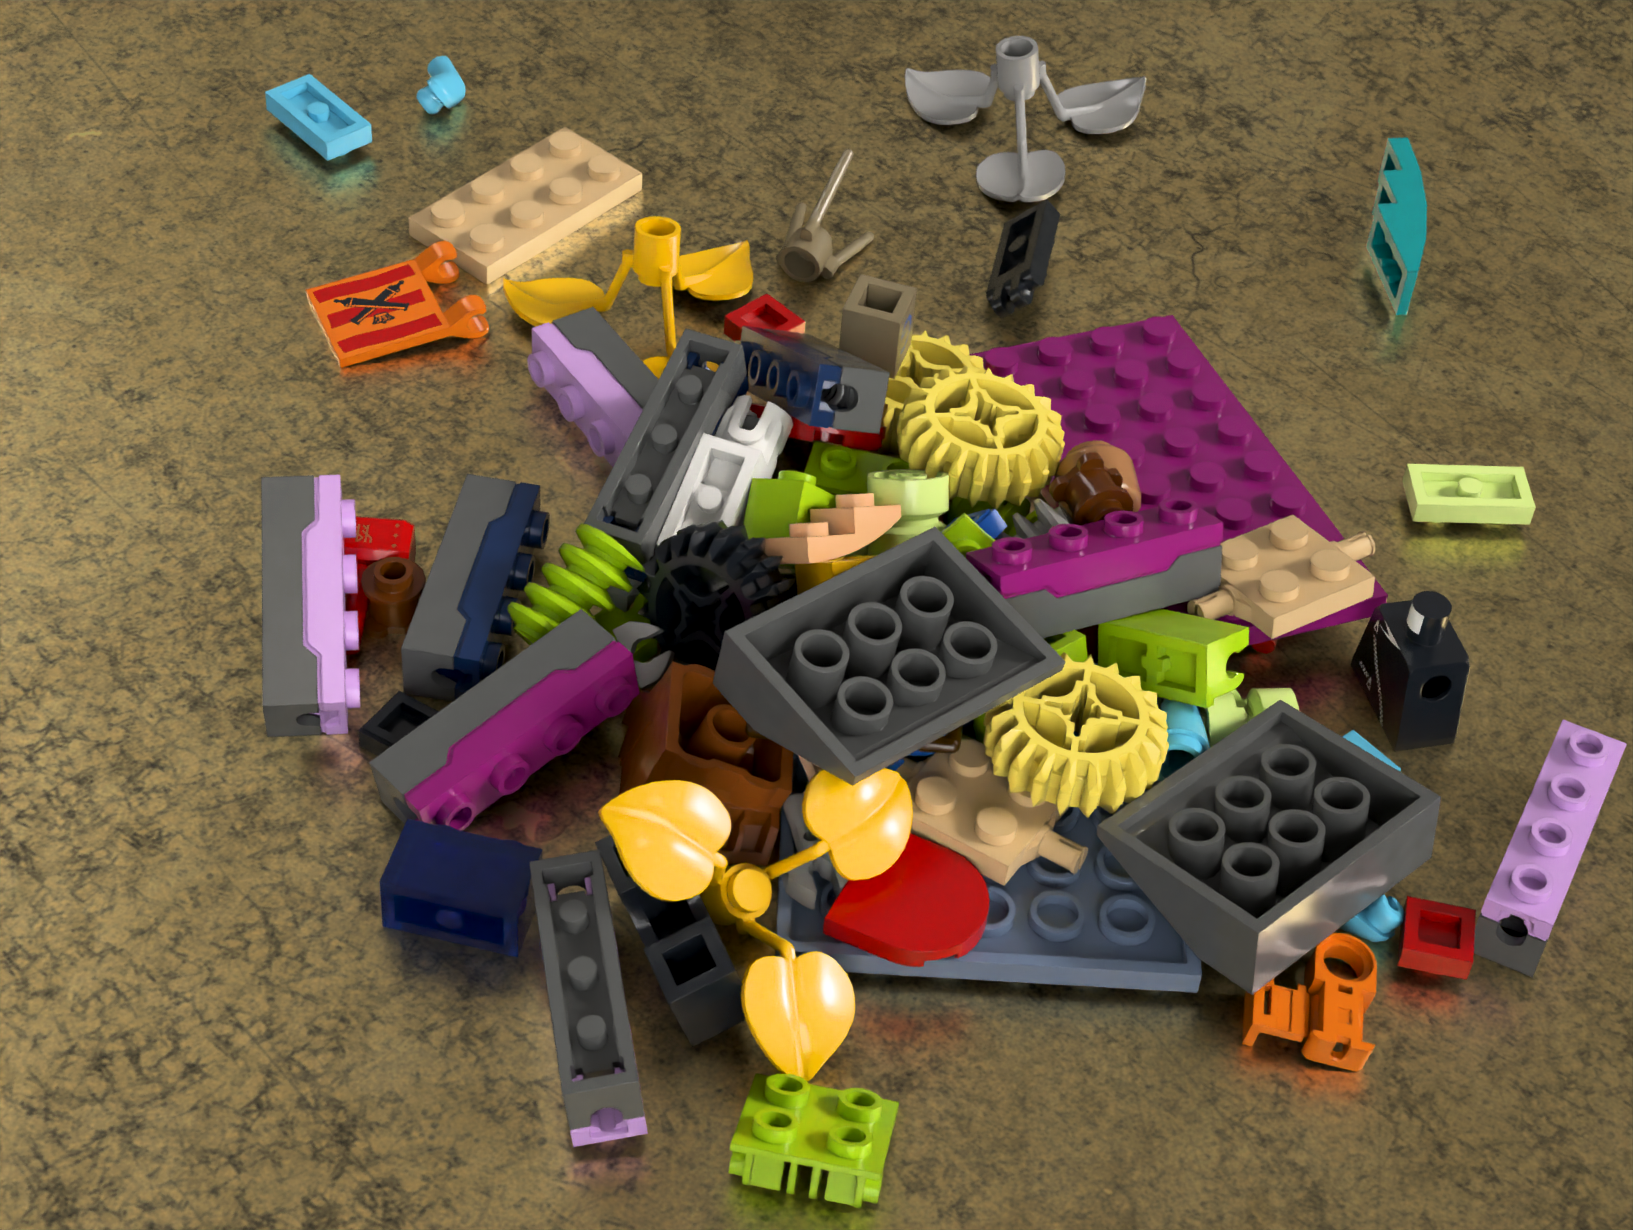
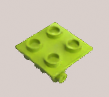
M756 1073L731 1141L730 1150L732 1155L729 1174L742 1176V1184L754 1185L780 1191L785 1162H789L791 1164L786 1193L794 1195L801 1165L813 1167L809 1198L817 1199L823 1169L829 1170L824 1200L852 1205L857 1208L862 1207L863 1201L877 1204L883 1179L882 1172L899 1102L882 1099L875 1092L863 1088L837 1090L809 1084L805 1079L793 1074L778 1073L768 1076Z

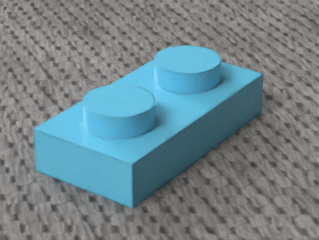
M311 74L265 92L266 109L327 161L343 156L372 142L371 123Z

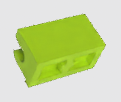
M1161 608L1098 624V666L1107 668L1117 663L1120 676L1124 678L1140 676L1142 691L1157 693V697L1208 708L1214 705V698L1235 690L1244 679V673L1226 671V664L1232 653H1239L1249 645V627Z

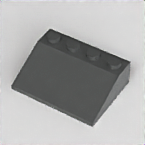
M933 527L725 631L713 685L754 731L853 786L1063 670L1066 661L936 527Z
M1279 700L1097 825V836L1194 954L1253 995L1432 858L1441 796L1284 701Z

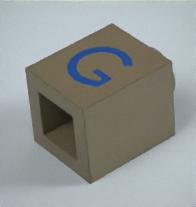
M860 274L843 307L839 349L890 372L889 378L895 379L911 344L917 288Z

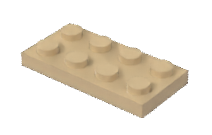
M563 127L408 218L409 236L427 247L439 241L450 242L457 252V258L449 261L455 262L458 267L488 285L642 191V172L570 129Z

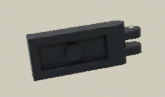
M1048 199L1004 223L986 292L989 304L992 306L995 314L1001 319L1013 314L1015 307L1022 309L1030 305L1034 291L1044 285L1060 218V213Z

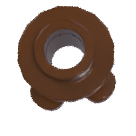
M1095 452L1082 455L1077 460L1074 468L1064 476L1056 477L1049 486V492L1056 502L1065 501L1068 504V508L1072 513V522L1076 525L1104 520L1106 514L1114 511L1133 512V500L1127 490L1121 488L1123 483L1121 474L1116 468L1108 469L1105 467L1103 459Z
M388 557L370 564L363 572L361 587L364 595L369 599L367 608L369 616L365 619L364 631L369 637L382 639L387 635L407 634L426 584L424 571L418 564L405 558Z

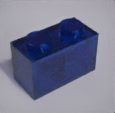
M407 819L379 881L382 926L518 957L536 912L529 862L543 859V849L527 846L514 840H500L460 831L448 825H434Z

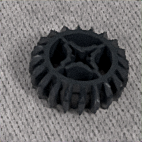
M723 520L718 522L710 521L697 526L692 524L677 531L676 535L663 540L660 546L654 549L655 555L643 565L647 578L644 579V582L637 589L648 602L637 613L649 619L651 625L664 630V632L652 637V639L657 640L662 649L660 655L670 650L675 652L673 662L685 666L690 664L703 665L715 672L725 631L791 599L788 590L796 579L783 578L778 569L783 556L768 557L765 554V537L748 539L745 525L727 527Z

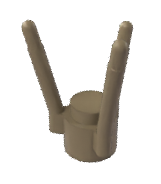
M851 149L843 151L804 227L802 225L807 209L806 204L799 202L796 205L784 245L776 256V260L780 263L784 272L797 281L811 282L818 278L819 275L826 279H831L839 266L861 251L874 239L873 233L868 231L835 255H832L831 236L820 226L853 158L854 153Z

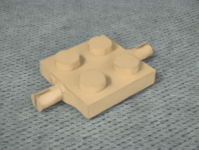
M1295 515L1278 519L1273 523L1220 543L1222 545L1221 586H1219L1218 591L1190 600L1187 605V612L1189 615L1213 620L1225 615H1234L1251 622L1271 639L1373 597L1375 575L1356 561L1374 555V540L1370 534L1366 536V531H1360L1341 541L1329 542Z
M962 734L961 746L958 752L953 754L935 753L932 757L919 763L904 757L905 762L896 770L906 781L911 795L913 818L910 833L957 852L970 861L980 874L1005 886L1020 866L1035 860L1036 857L1042 856L1070 870L1073 874H1076L1078 869L1080 870L1086 859L1088 847L1082 846L1053 831L1054 825L1069 807L1059 815L1056 804L1048 801L1033 807L1031 795L1028 791L1010 793L1008 777L993 775L992 758L985 755V745Z

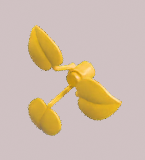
M649 216L635 223L633 250L624 249L622 251V262L606 295L599 286L579 278H546L526 282L512 281L504 278L503 291L512 309L522 319L536 327L548 322L551 324L553 320L594 307L598 312L610 310L630 269L633 268L634 272L638 274V280L642 284L661 287L667 356H655L642 361L659 379L676 348L672 286L678 291L687 289L692 296L702 300H730L744 296L751 290L754 275L750 261V245L748 240L679 256L680 224L670 218ZM709 361L706 363L711 371H717L718 364Z
M884 768L852 786L826 770L821 769L807 784L802 801L804 822L809 831L820 841L763 868L750 863H740L727 867V859L717 851L725 844L731 830L730 817L721 801L711 791L701 785L680 780L651 782L623 792L608 801L599 809L598 815L609 831L625 869L632 880L643 891L661 901L669 902L690 899L700 894L713 923L719 925L736 923L739 934H750L780 953L781 957H760L748 965L741 986L742 1009L753 1037L768 1060L781 1073L797 1075L807 1082L811 1080L848 1034L855 1013L853 986L847 973L832 957L817 951L807 952L796 957L794 947L789 941L756 923L755 918L761 916L771 903L772 886L770 881L819 858L826 852H828L837 873L850 881L869 879L889 869L903 852L912 827V800L906 781L900 776L899 772Z

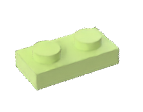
M1407 463L1402 479L1410 514L1414 522L1530 525L1536 508L1524 467Z

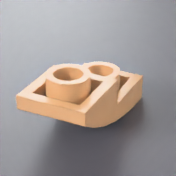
M874 493L835 495L836 508L810 509V523L789 524L790 537L766 538L765 554L768 557L783 556L780 564H809L848 555L865 547L887 532L901 518V505L874 506Z

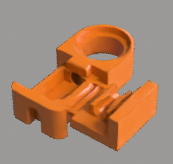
M1332 933L1315 947L1305 967L1304 985L1298 984L1294 990L1274 985V979H1272L1253 995L1246 991L1242 1044L1253 1046L1260 1032L1297 1042H1302L1303 1038H1307L1301 1049L1306 1059L1350 1071H1360L1375 1047V1044L1363 1042V1014H1365L1376 995L1377 962L1372 950L1363 941L1352 935ZM1337 958L1345 961L1355 970L1357 978L1346 980L1335 976L1326 967L1324 959ZM1265 991L1269 992L1267 1014L1264 1013ZM1342 1043L1343 1051H1334L1335 1044Z

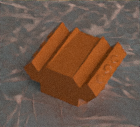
M672 661L653 689L639 688L640 694L632 699L626 709L622 724L628 726L618 755L621 758L620 766H622L619 795L640 785L665 780H680L701 785L711 791L721 801L730 817L731 830L725 844L717 851L727 859V866L740 863L767 866L779 832L780 808L792 793L793 752L770 739L751 738L746 734V721L713 685L715 672L712 669L698 664L685 666Z

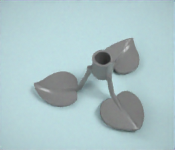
M1025 36L1008 37L997 44V64L990 66L991 78L982 72L972 70H943L934 72L918 71L909 68L905 70L906 94L911 107L921 118L934 124L954 125L971 121L976 117L979 107L988 108L992 105L997 88L1004 93L1007 99L1015 101L1017 153L1000 152L990 155L980 162L976 169V181L979 189L989 197L1006 202H1016L1017 200L1037 202L1045 200L1057 193L1065 180V164L1056 152L1038 150L1027 153L1025 100L1034 96L1035 90L1040 84L1058 120L1067 121L1071 119L1075 130L1088 134L1113 133L1132 124L1139 113L1146 87L1145 76L1076 86L1066 89L1057 95L1046 74V62L1039 61L1037 42Z

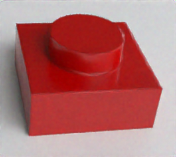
M767 293L724 316V334L734 342L741 340L743 326L758 327L764 330L766 328L805 333V321Z
M1407 896L1403 907L1404 920L1400 925L1397 966L1467 980L1474 958L1476 909Z

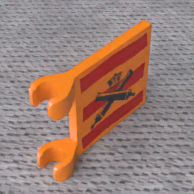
M436 242L412 260L306 289L307 299L340 368L449 336L476 339L488 333L489 324L484 316L479 315L486 313L487 310L480 296H465L443 313L427 282L448 284L459 278L460 272L455 262L448 261L442 264L446 260L457 258V252L450 242Z

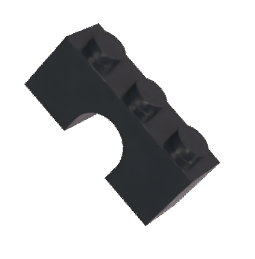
M611 835L595 842L597 849L601 851L602 860L617 893L644 943V952L665 998L692 1047L745 1021L741 1003L742 981L700 894L690 899L676 902L661 901L643 891L632 880L621 861Z

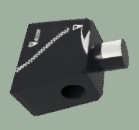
M1423 591L1416 594L1413 600L1384 603L1376 607L1350 664L1394 752L1454 744L1470 662L1466 650L1449 621L1452 610L1451 603L1445 596L1437 592Z

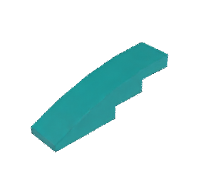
M1408 137L1388 138L1377 179L1379 186L1372 210L1373 221L1366 248L1396 315H1407L1426 242L1427 202L1421 170Z

